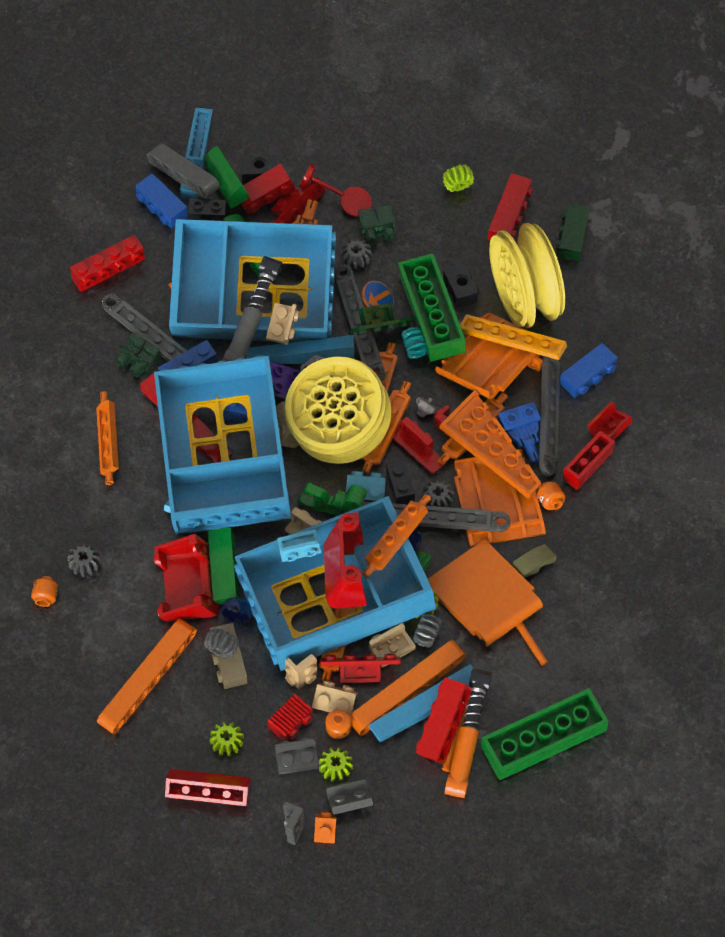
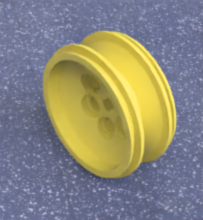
M522 224L519 229L517 244L513 237L505 230L498 231L496 235L492 236L489 247L492 274L500 300L511 321L517 327H532L535 322L536 308L547 320H556L558 316L563 314L565 308L564 283L556 254L542 228L537 224Z
M330 357L312 363L298 374L287 392L284 412L291 434L307 454L322 462L344 464L365 457L382 442L390 426L392 408L385 387L377 374L369 366L349 357ZM342 386L339 391H335L336 387ZM320 395H325L321 400H317ZM352 396H357L354 401H349ZM322 413L319 418H315L316 414ZM350 414H355L353 418L347 419ZM337 422L335 427L330 428L332 423Z

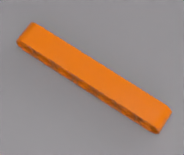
M181 618L178 619L101 712L97 723L111 733L116 734L193 640L197 629Z
M454 640L447 642L351 713V726L360 736L366 734L371 730L369 724L416 697L459 665L466 658V653Z

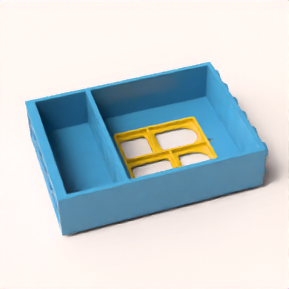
M176 219L169 319L171 336L178 338L232 340L243 314L240 310L241 294L244 291H254L258 286L257 284H245L242 282L243 264L245 262L261 263L263 257L267 256L282 261L283 264L301 266L305 271V277L298 285L270 284L268 290L273 294L272 311L268 314L262 313L252 340L268 341L266 336L274 304H280L281 293L298 294L304 303L299 313L298 321L293 324V328H295L293 340L290 339L289 342L332 337V321L329 320L333 319V303L330 302H333L334 298L333 285L331 284H334L336 232L332 231V225Z
M258 355L249 359L238 358L235 361H218L213 364L201 363L192 367L181 366L178 369H161L154 372L171 520L175 534L179 535L290 519V503L269 356ZM231 403L242 404L246 408L248 421L242 424L225 425L223 417L225 407ZM199 408H210L216 416L218 434L213 437L197 439L194 437L192 415ZM248 431L250 433L253 457L230 461L226 435L228 433ZM218 444L221 462L198 465L196 448Z
M389 496L347 512L359 513L364 545L359 544L356 546L354 555H345V566L354 565L360 569L363 588L367 597V606H358L356 612L342 618L335 617L332 608L327 604L325 594L320 596L314 594L309 579L325 572L324 541L344 514L293 533L297 534L316 529L321 553L313 557H302L294 561L282 562L278 540L235 556L237 564L234 565L238 581L243 588L247 602L250 604L252 614L256 618L266 647L270 651L271 659L274 665H279L281 671L285 670V660L288 658L297 665L310 654L314 657L320 656L436 609L432 587L408 538L383 570H374L369 578L362 574L368 566L365 557L398 517ZM301 583L306 593L307 601L294 606L285 605L280 599L281 592L288 586ZM316 605L322 606L328 619L326 624L306 632H298L292 627V618L297 613Z

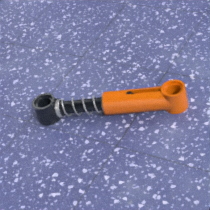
M472 668L469 687L473 690L469 699V705L466 706L465 722L458 731L444 794L465 798L479 735L476 725L479 724L477 721L478 716L481 715L479 713L480 707L483 706L481 705L482 698L489 691L492 672Z

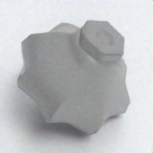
M418 397L416 399L417 414L424 418L426 415L437 412V408L431 403L432 398L429 397L426 400Z

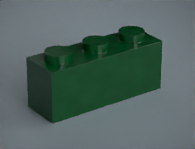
M568 203L567 210H563L562 221H565V223L560 225L559 235L562 237L561 240H557L556 250L559 251L558 258L580 262L590 207Z

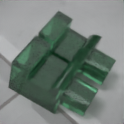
M391 205L375 207V211L374 208L357 210V221L361 227L362 237L366 238L369 244L377 242L378 235H384L385 240L394 239L395 219Z
M132 332L126 344L119 347L120 354L116 358V363L122 368L128 363L132 364L129 368L130 372L134 376L139 377L143 372L148 374L162 360L161 350Z

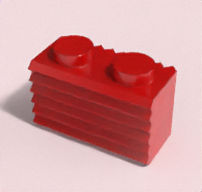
M293 694L268 720V728L283 741L293 740L298 735L299 729L303 725L307 726L312 721L313 708L299 696Z

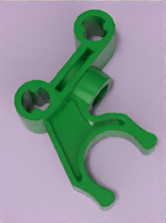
M307 483L303 491L304 493H300L297 504L305 506L310 510L334 514V517L362 507L367 490L359 485H351L346 493L337 490L335 496L332 497L323 488Z

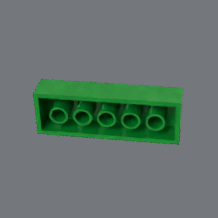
M434 254L398 262L399 277L413 316H415L417 327L422 332L430 362L466 353L465 337Z
M590 688L482 737L481 748L500 781L607 731L609 721Z

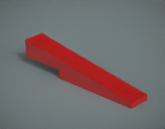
M153 373L140 383L141 392L158 407ZM193 413L194 437L199 439L215 436ZM218 444L197 447L213 463L221 462ZM228 449V456L231 457L232 453Z

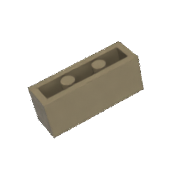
M233 623L210 628L223 629L237 638ZM239 645L232 658L226 659L214 655V653L212 654L214 665L219 667V671H216L218 682L223 683L224 689L248 684Z

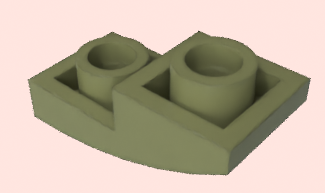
M543 544L516 559L512 566L525 578L538 573L540 567L554 563L557 556L546 544Z

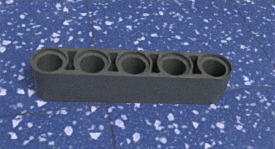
M163 143L158 144L146 154L147 159L153 166L204 199L220 188V184L214 176Z

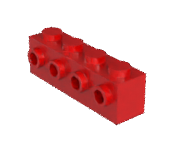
M511 173L488 231L489 241L492 236L501 230L507 231L515 239L517 233L515 228L520 226L523 217L521 213L526 211L528 205L526 200L528 197L531 198L534 187H531L532 179Z
M132 235L71 266L72 280L80 292L145 260L144 248L136 236Z
M444 678L443 682L439 685L436 701L432 703L430 717L424 724L423 735L417 742L416 754L441 764L445 763L473 690L471 687L464 683Z
M169 769L166 777L165 797L247 806L251 777Z

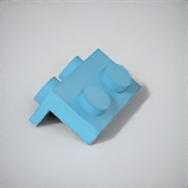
M352 471V475H347L346 492L351 485H359L367 490L364 500H380L385 497L386 477H382V473H371V476H364L363 472Z
M316 529L277 538L282 562H290L302 557H313L321 553Z

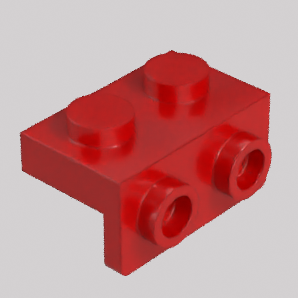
M610 402L587 426L592 439L599 431H602L608 437L615 440L633 420L630 415L618 411L615 403Z

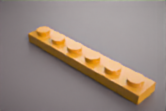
M466 314L460 324L463 334L557 360L561 358L567 347L566 341Z

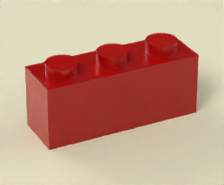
M281 163L243 185L250 198L241 204L249 215L295 188Z
M599 431L564 468L563 480L578 490L613 453L615 441L602 431Z

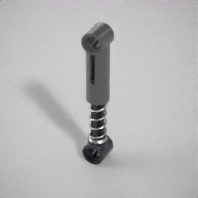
M267 256L263 257L258 272L260 274V280L257 281L258 286L254 289V296H251V303L248 304V307L244 308L223 361H235L238 358L246 359V354L262 316L260 312L261 307H263L262 303L266 299V293L269 292L270 284L280 274L282 261Z

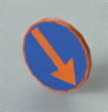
M370 281L363 287L362 299L366 307L390 303L393 309L394 297L391 290L385 284L379 281Z

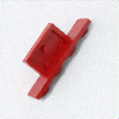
M313 181L306 188L294 186V189L285 194L271 208L272 213L279 216L273 223H294L297 215L302 217L304 214L307 200H312L313 204V201H317L325 192V188Z
M406 416L400 422L393 440L433 475L444 466L438 462L440 456L433 450V438L429 433H424L414 420L411 421Z
M348 654L344 655V658H336V655H325L324 658H320L321 666H340V683L380 682V665L401 664V659L396 657V654H384V657H376V654H365L364 657Z

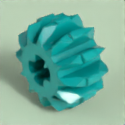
M411 327L402 332V339L408 357L410 359H417L426 355V346L420 328Z

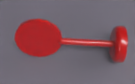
M310 163L299 185L300 187L306 188L311 180L340 195L341 207L350 216L362 217L370 211L372 200L367 191L360 187H349L342 192L313 177L316 167Z

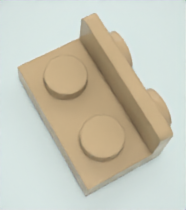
M274 304L266 340L286 345L289 344L290 339L293 340L295 334L293 324L298 321L300 311H297L296 304L292 306Z

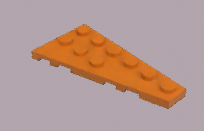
M475 389L441 423L439 428L529 499L540 487L541 482L531 467L526 465L521 457L522 454L512 445V440L499 421L491 415L488 410L489 407L485 402H482L478 391Z

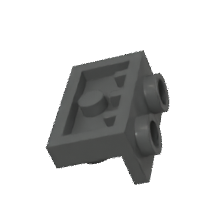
M302 738L299 741H282L275 745L279 775L319 769L315 739Z
M365 778L326 787L328 803L333 815L373 806L372 797L368 792Z
M285 801L283 804L285 834L287 835L288 843L296 845L306 825L304 810L295 802L288 803Z

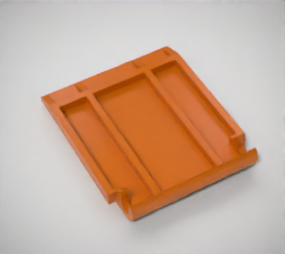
M491 313L481 317L482 319L526 330ZM465 334L466 353L444 358L442 360V368L436 366L435 370L437 374L472 391L476 389L480 395L493 399L499 391L504 392L536 354Z
M477 457L454 460L456 472L454 484L460 508L491 510L493 512L502 511L510 517V527L504 532L466 530L470 548L484 539L489 544L546 534L536 491L528 499ZM499 518L495 521V523L498 524V526H503V524L506 523V520L503 518Z
M485 539L428 578L432 590L435 591V596H438L439 601L473 636L477 634L480 640L484 639L486 647L543 607L541 600L534 593V587Z

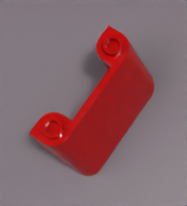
M358 512L342 515L324 541L325 595L327 604L332 608L367 606V597L364 592L360 569L354 565L345 566V555H354L356 546L359 544L364 545V536Z
M192 534L155 546L153 558L155 564L164 571L166 602H161L157 608L159 618L164 621H177L180 618L188 620L210 618L219 615V605L213 601L209 544L198 535Z

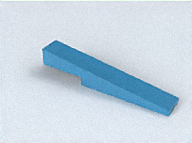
M195 108L185 158L204 170L213 109ZM181 184V199H199L198 194Z
M354 335L292 342L288 345L276 344L251 347L248 349L246 359L263 355L269 356V361L277 364H304L314 355L324 358H354Z
M469 664L448 678L469 686L473 667ZM441 682L369 724V728L379 742L429 717L432 703L436 701Z

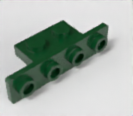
M390 303L358 309L362 326L353 328L349 332L350 334L357 333V336L367 334L368 330H371V333L382 331V328H385L386 331L395 329L396 325H399V328L410 326V322L416 319L413 316L395 320Z

